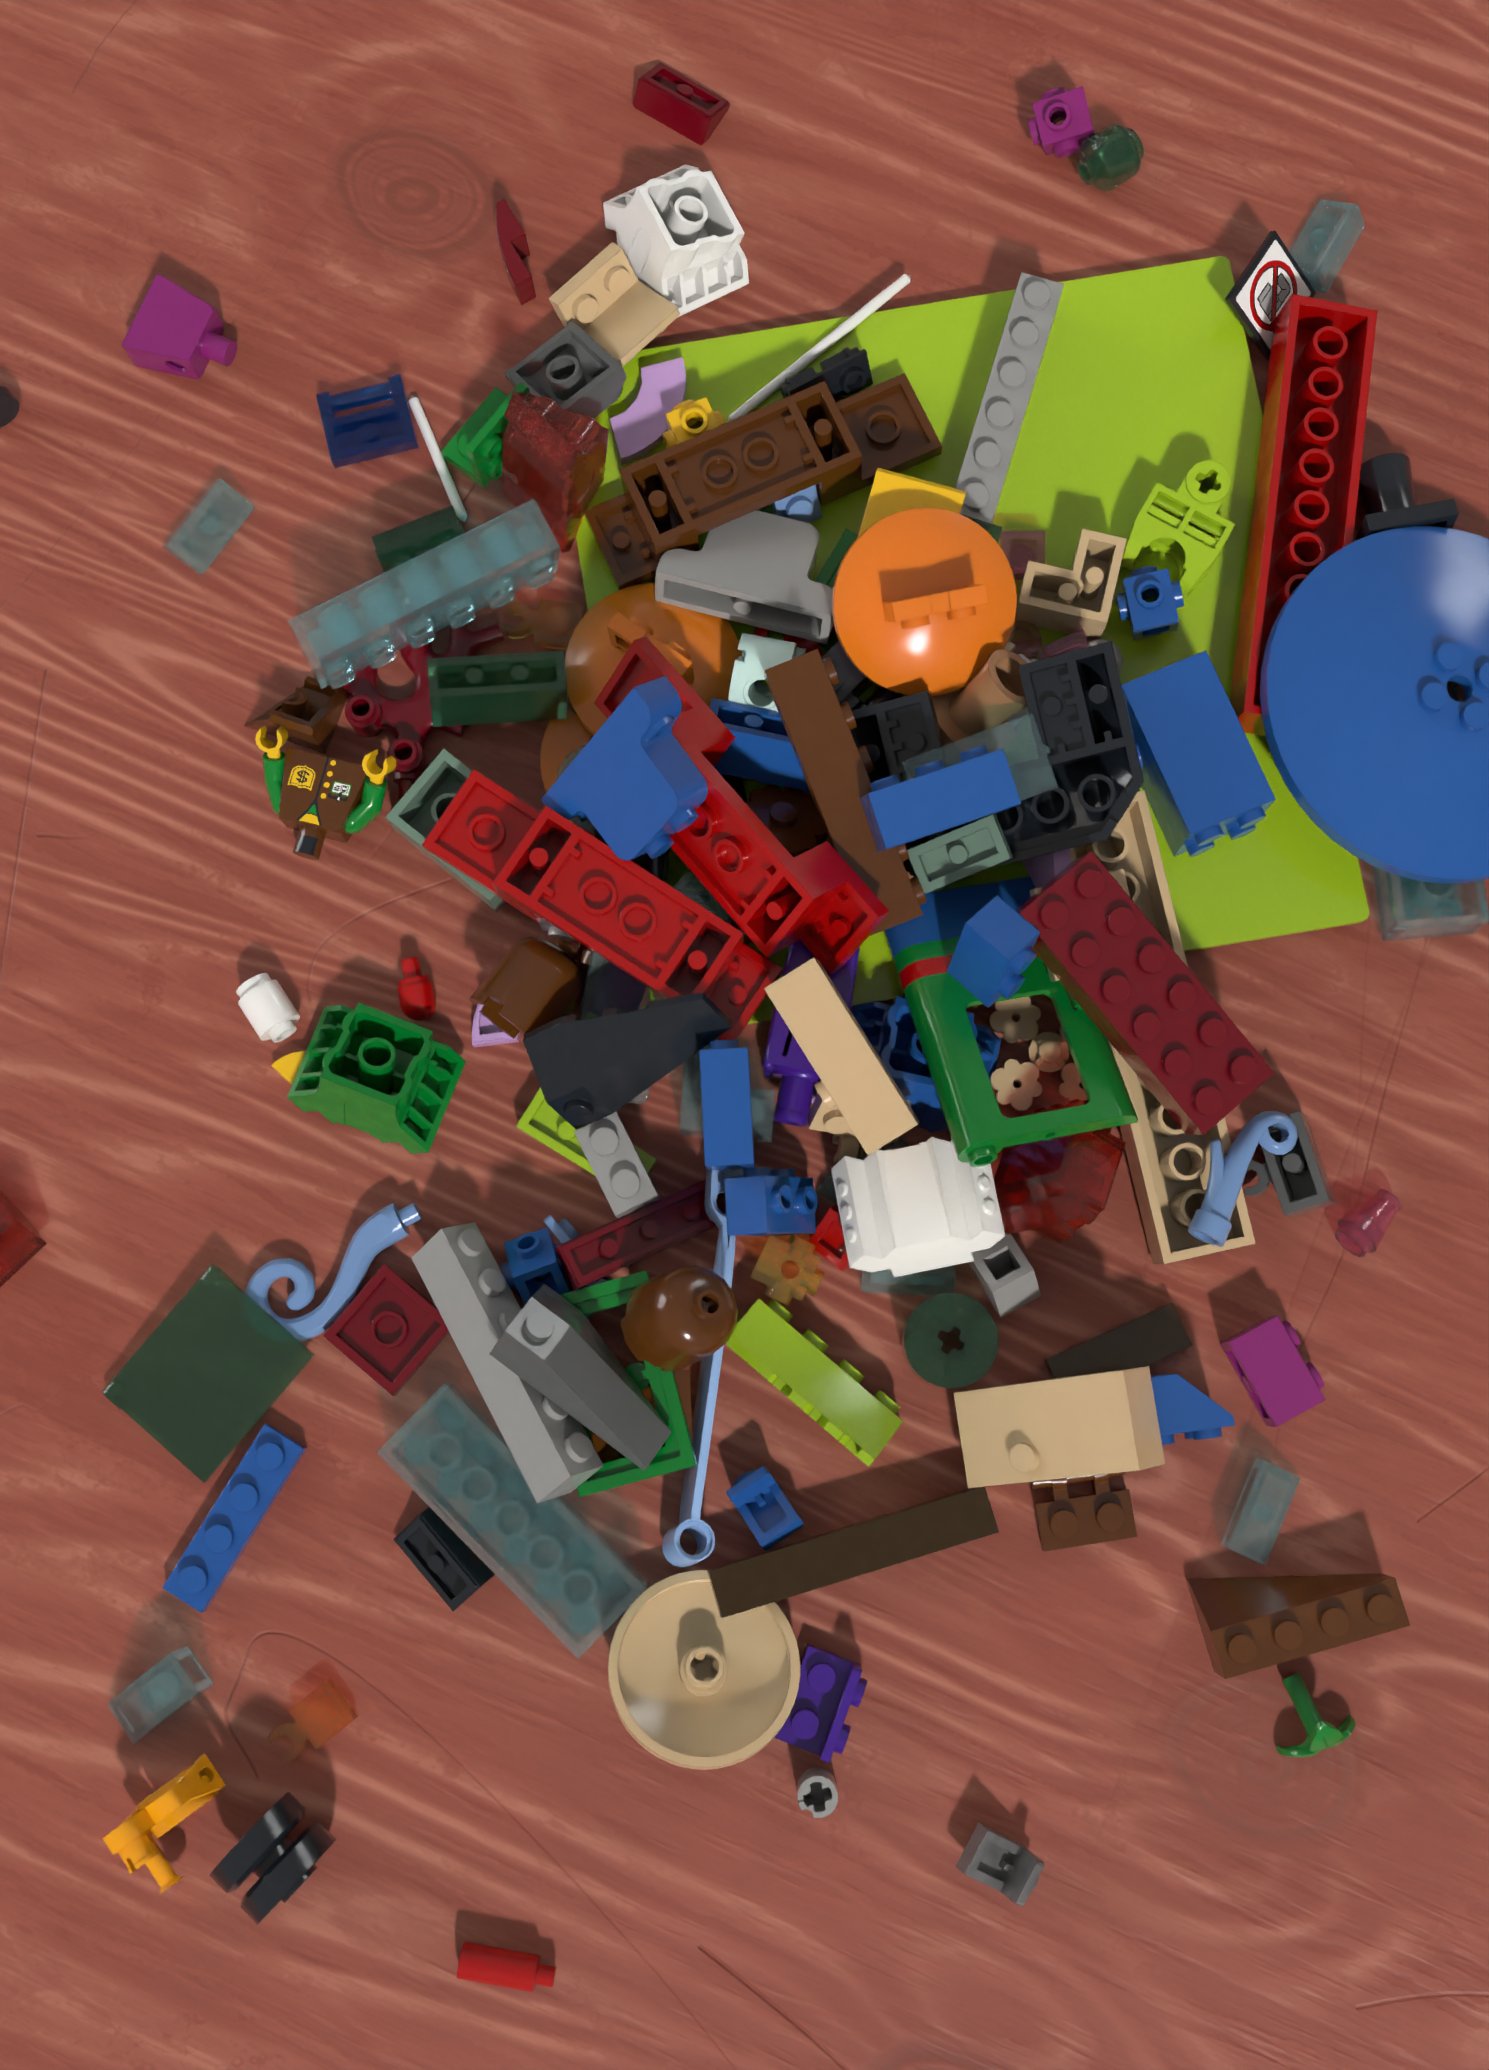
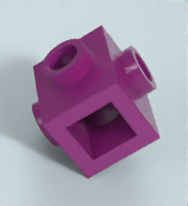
M1083 86L1066 91L1064 87H1059L1044 92L1040 96V101L1032 103L1035 117L1028 119L1033 144L1042 143L1046 156L1054 153L1056 158L1076 153L1080 150L1079 145L1083 144L1089 136L1094 134ZM1064 121L1062 124L1056 125L1057 122Z

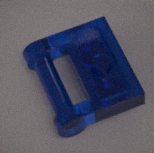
M401 374L389 376L387 382L331 395L329 391L316 394L334 468L419 448ZM393 399L394 402L391 405L336 418V412Z

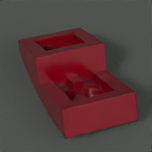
M505 199L497 202L496 207L498 241L508 279L520 304L523 305L536 298L532 276L522 259L530 255L523 228Z

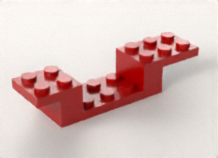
M646 636L634 640L594 704L608 719L634 687L663 676L668 678L679 693L682 709L679 718L672 727V734L704 776L708 786V794L705 801L695 810L699 815L698 818L690 826L680 832H675L671 836L674 841L671 848L766 958L801 940L830 974L838 971L890 911L828 841L796 857H793L714 768L735 739V736Z
M474 769L422 843L424 849L539 923L542 918L651 988L656 1000L704 992L732 1021L731 1028L716 1038L718 1040H737L766 997L767 993L764 988L775 982L782 973L781 967L745 945L744 933L633 861H625L618 858L608 845L545 805L543 810L539 812Z

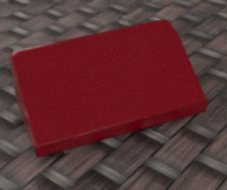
M662 63L657 64L638 79L633 100V106L699 145H703L710 138L730 107V103L727 100Z

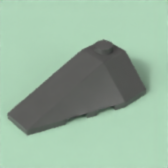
M545 1283L521 1309L490 1352L492 1357L642 1470L649 1466L672 1432L583 1312Z

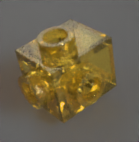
M769 1235L750 1278L767 1286L764 1295L789 1306L792 1298L802 1301L805 1293L814 1297L825 1271L817 1268L821 1258L813 1255L815 1245L793 1235H790L787 1242ZM785 1262H793L797 1265L798 1275L795 1278L787 1279L782 1275L781 1266Z

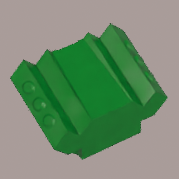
M359 1002L355 1010L344 1005L324 1007L287 1098L303 1112L319 1111L331 1123L348 1125L369 1133L371 1136L378 1138L382 1143L398 1142L411 1154L428 1153L466 1061L450 1046L434 1041L432 1030Z

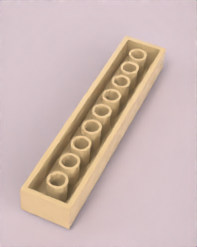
M1145 790L1139 791L1109 839L1071 848L1070 861L1072 862L1077 857L1092 851L1109 872L1124 869L1130 898L1188 967ZM1110 1043L1138 1118L1137 1123L1121 1125L1120 1129L1152 1263L1167 1264L1256 1244L1242 1186L1230 1219L1232 1227L1224 1246L1211 1245L1199 1240L1188 1232L1196 1210L1201 1208L1207 1189L1210 1173V1141L1214 1138L1220 1140L1223 1159L1231 1146L1225 1117L1205 1135L1185 1134Z

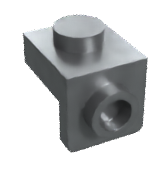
M978 1822L956 1867L965 1875L1000 1891L1010 1901L1022 1907L1038 1883L1044 1862L1023 1844Z

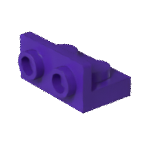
M807 1644L800 1664V1682L794 1706L775 1738L820 1756V1760L828 1763L831 1760L833 1751L842 1754L851 1726L844 1724L850 1705L859 1707L867 1685V1680L860 1677L862 1673L861 1664Z

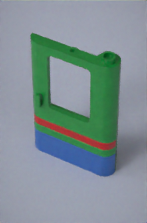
M1030 877L930 892L925 894L927 903L920 905L923 915L883 931L957 1158L961 1162L969 1163L972 1167H981L994 1162L998 1157L997 1153L1004 1147L1050 1140L1062 1136L1137 1123L1138 1121L1110 1042L1069 992L1066 991L1059 980L1050 981L1047 966L1037 954L1033 962L1021 974L1025 977V981L1017 992L1009 999L1001 996L995 1002L1040 994L1051 998L1088 1103L1081 1106L1015 1118H1007L1000 1112L966 1012V1008L982 1005L983 1003L946 971L965 923L996 895L1014 910L1019 908L1031 897L1029 891L1036 889Z

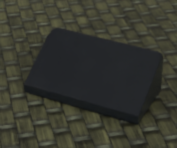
M435 1502L420 1513L393 1539L452 1611L456 1610L496 1574L495 1568L439 1502Z

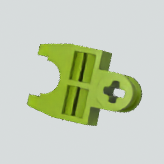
M1204 460L1190 468L1177 492L1156 482L1135 519L1123 553L1121 566L1131 570L1137 559L1142 561L1150 553L1164 552L1169 554L1178 565L1179 573L1177 580L1180 582L1183 599H1186L1209 573L1236 525L1217 514L1231 486L1228 470L1216 461ZM1202 486L1210 489L1207 494L1199 491Z

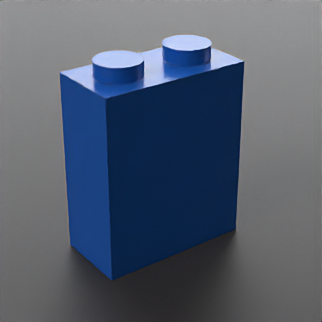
M738 1040L709 1042L710 1049L699 1050L705 1167L708 1171L755 1167L748 1047L739 1048Z

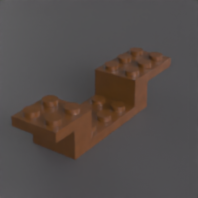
M905 373L838 402H835L826 382L823 381L619 469L624 494L585 510L584 515L618 590L654 579L661 556L665 552L672 549L699 551L698 535L813 485H816L818 499L821 506L873 484L878 468L899 473L941 455L942 445Z

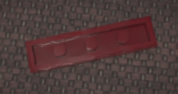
M706 1179L558 1245L555 1251L574 1291L715 1227L716 1224L709 1219L705 1212ZM725 1192L717 1195L716 1203L719 1210L726 1214Z

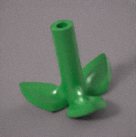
M1300 1673L1282 1680L1306 1729L1307 1738L1300 1745L1289 1747L1276 1746L1279 1754L1295 1758L1311 1757L1325 1749L1341 1744L1351 1735L1356 1725L1353 1717L1349 1714L1338 1728L1331 1723L1323 1721Z

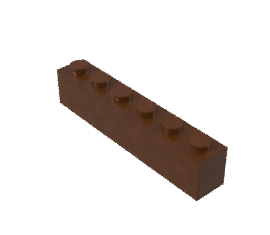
M818 649L766 669L764 671V678L831 846L890 911L869 936L923 915L920 905L927 903L926 897L918 878L913 877L909 879L903 865V861L909 859L905 844L879 853L877 851L860 800L861 797L872 792L868 774L874 772V767L865 745L857 748L850 730L857 728L856 721L848 702L845 701L839 704L833 686L839 684V679L830 657L822 660Z

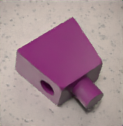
M156 274L121 344L133 364L138 367L192 379L202 377L210 360L225 366L231 365L237 351L236 342L222 336L224 325L217 311L211 305L159 274Z

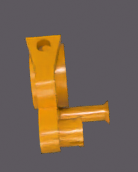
M204 1753L193 1765L154 1793L146 1796L142 1802L135 1806L136 1809L123 1820L120 1826L102 1839L112 1855L119 1854L127 1866L129 1874L145 1864L160 1886V1895L184 1876L176 1874L152 1835L154 1834L156 1839L161 1837L218 1795V1790L222 1789L226 1784Z

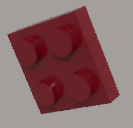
M383 1264L323 1336L392 1396H396L448 1335L449 1330L437 1307L388 1265Z

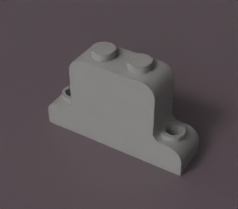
M755 510L709 530L703 548L699 551L672 549L665 552L661 556L656 569L655 601L827 645L833 628V590L825 584L811 581L816 566L819 532L809 523Z

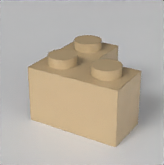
M1082 529L1070 570L1028 560L1017 600L1015 622L1092 640L1101 639L1108 622L1127 539Z

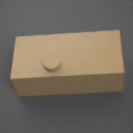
M813 957L764 988L821 1081L814 1086L829 1110L837 1105L867 1155H870L919 1124L917 1116L819 960Z
M1149 1366L954 1393L968 1488L1139 1471L1165 1464Z

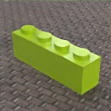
M772 1298L766 1305L762 1300L758 1299L737 1323L726 1345L869 1467L903 1421L895 1415L901 1407L881 1390H878L874 1396L859 1384L864 1379V1376L846 1360L843 1359L837 1365L824 1354L829 1346L807 1328L801 1335L788 1324L793 1315Z

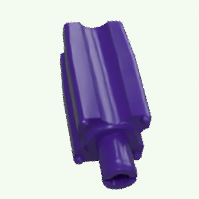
M801 940L789 946L781 977L813 957L816 958ZM860 947L838 971L830 974L824 967L850 1011L852 1008ZM774 1006L763 1059L764 1075L767 1078L775 1076L781 1079L773 1120L788 1125L806 1127L815 1089L814 1085L821 1080Z

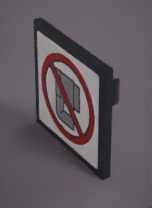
M1276 231L1269 232L1225 298V301L1266 360H1270L1274 320L1290 296L1296 294L1313 298L1316 294Z

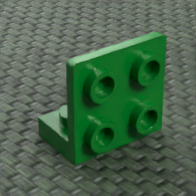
M520 382L509 396L495 387L441 451L443 458L483 489L492 479L497 480L503 475L509 465V458L519 446L525 447L536 433L538 423L529 387Z

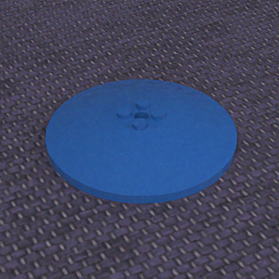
M1431 526L1396 528L1371 534L1348 544L1319 564L1296 587L1278 614L1266 644L1261 668L1260 702L1267 743L1285 785L1299 806L1327 836L1352 855L1374 867L1417 881L1451 884L1488 880L1489 539L1462 530ZM1448 681L1456 682L1462 687L1464 691L1463 702L1455 701L1449 696L1446 688Z

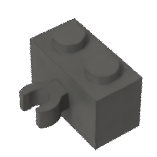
M1301 1111L1287 1115L1297 1127L1298 1138L1296 1145L1290 1152L1284 1155H1275L1262 1147L1266 1163L1260 1164L1256 1161H1250L1247 1171L1254 1170L1259 1176L1258 1183L1253 1187L1243 1190L1246 1196L1255 1197L1263 1194L1269 1185L1274 1183L1283 1214L1289 1217H1295L1336 1204L1308 1118ZM1274 1126L1268 1127L1271 1138L1276 1142H1280L1282 1138L1281 1131Z

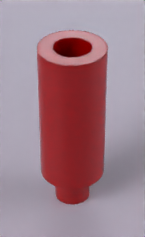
M464 1941L458 1963L457 1979L533 1993L535 1985L553 1988L557 1967L540 1964V1955Z

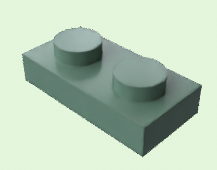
M996 814L982 818L907 850L924 894L1013 858Z

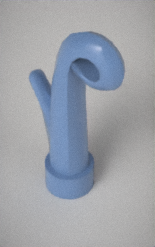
M1264 1111L1254 1116L1242 1128L1224 1159L1220 1140L1214 1138L1210 1141V1173L1207 1189L1201 1208L1196 1210L1188 1228V1232L1191 1235L1211 1245L1224 1246L1232 1227L1230 1219L1258 1143L1265 1150L1275 1155H1284L1290 1152L1296 1145L1298 1138L1297 1127L1290 1117L1279 1111ZM1274 1126L1281 1131L1282 1138L1280 1142H1276L1271 1138L1268 1127Z

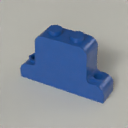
M666 676L634 687L541 799L544 805L568 820L578 817L581 822L589 819L614 854L625 861L632 860L645 853L651 859H654L666 852L674 844L671 836L675 832L684 830L698 818L699 815L695 810L705 801L708 794V786L704 776L672 734V727L681 713L682 702L679 693Z

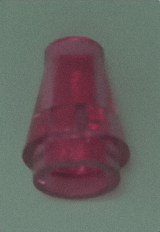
M1380 1189L1372 1198L1338 1221L1339 1228L1334 1233L1337 1241L1348 1252L1358 1257H1364L1368 1252H1375L1394 1216L1402 1208L1400 1201L1389 1191Z

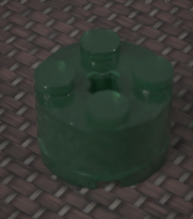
M958 1293L938 1294L920 1303L908 1315L901 1333L902 1352L910 1370L923 1382L939 1388L965 1387L982 1378L992 1366L998 1350V1328L990 1313L975 1299ZM953 1329L958 1333L956 1341L960 1343V1347L958 1350L950 1349L944 1353L940 1350L943 1342L937 1338L939 1332L948 1333Z

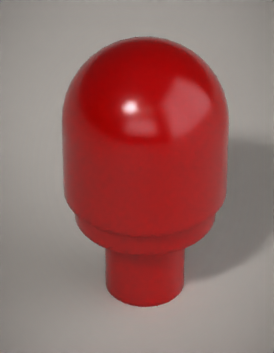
M418 957L402 959L400 961L404 979L398 981L399 988H397L401 1010L409 1019L415 1021L425 1020L436 1009L433 982L430 981L429 975L422 976Z

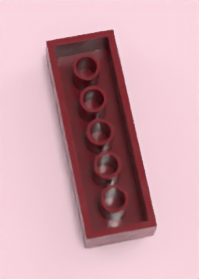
M1092 851L1077 857L1015 910L1040 931L1033 947L1035 953L1049 970L1056 975L1059 982L1185 1134L1205 1135L1275 1073Z

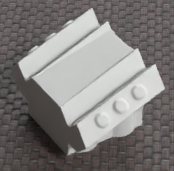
M685 164L603 203L605 226L607 229L616 231L617 245L623 249L637 279L676 305L680 312L679 316L749 284L747 258L739 245L745 233L712 171L702 172L698 167Z
M930 1137L926 1142H921L918 1145L894 1150L888 1149L883 1151L878 1149L864 1160L844 1156L831 1168L849 1268L871 1273L891 1269L893 1276L899 1277L974 1261L973 1252L990 1249L1005 1237L991 1164L972 1167L969 1163L959 1161L952 1140L949 1142Z

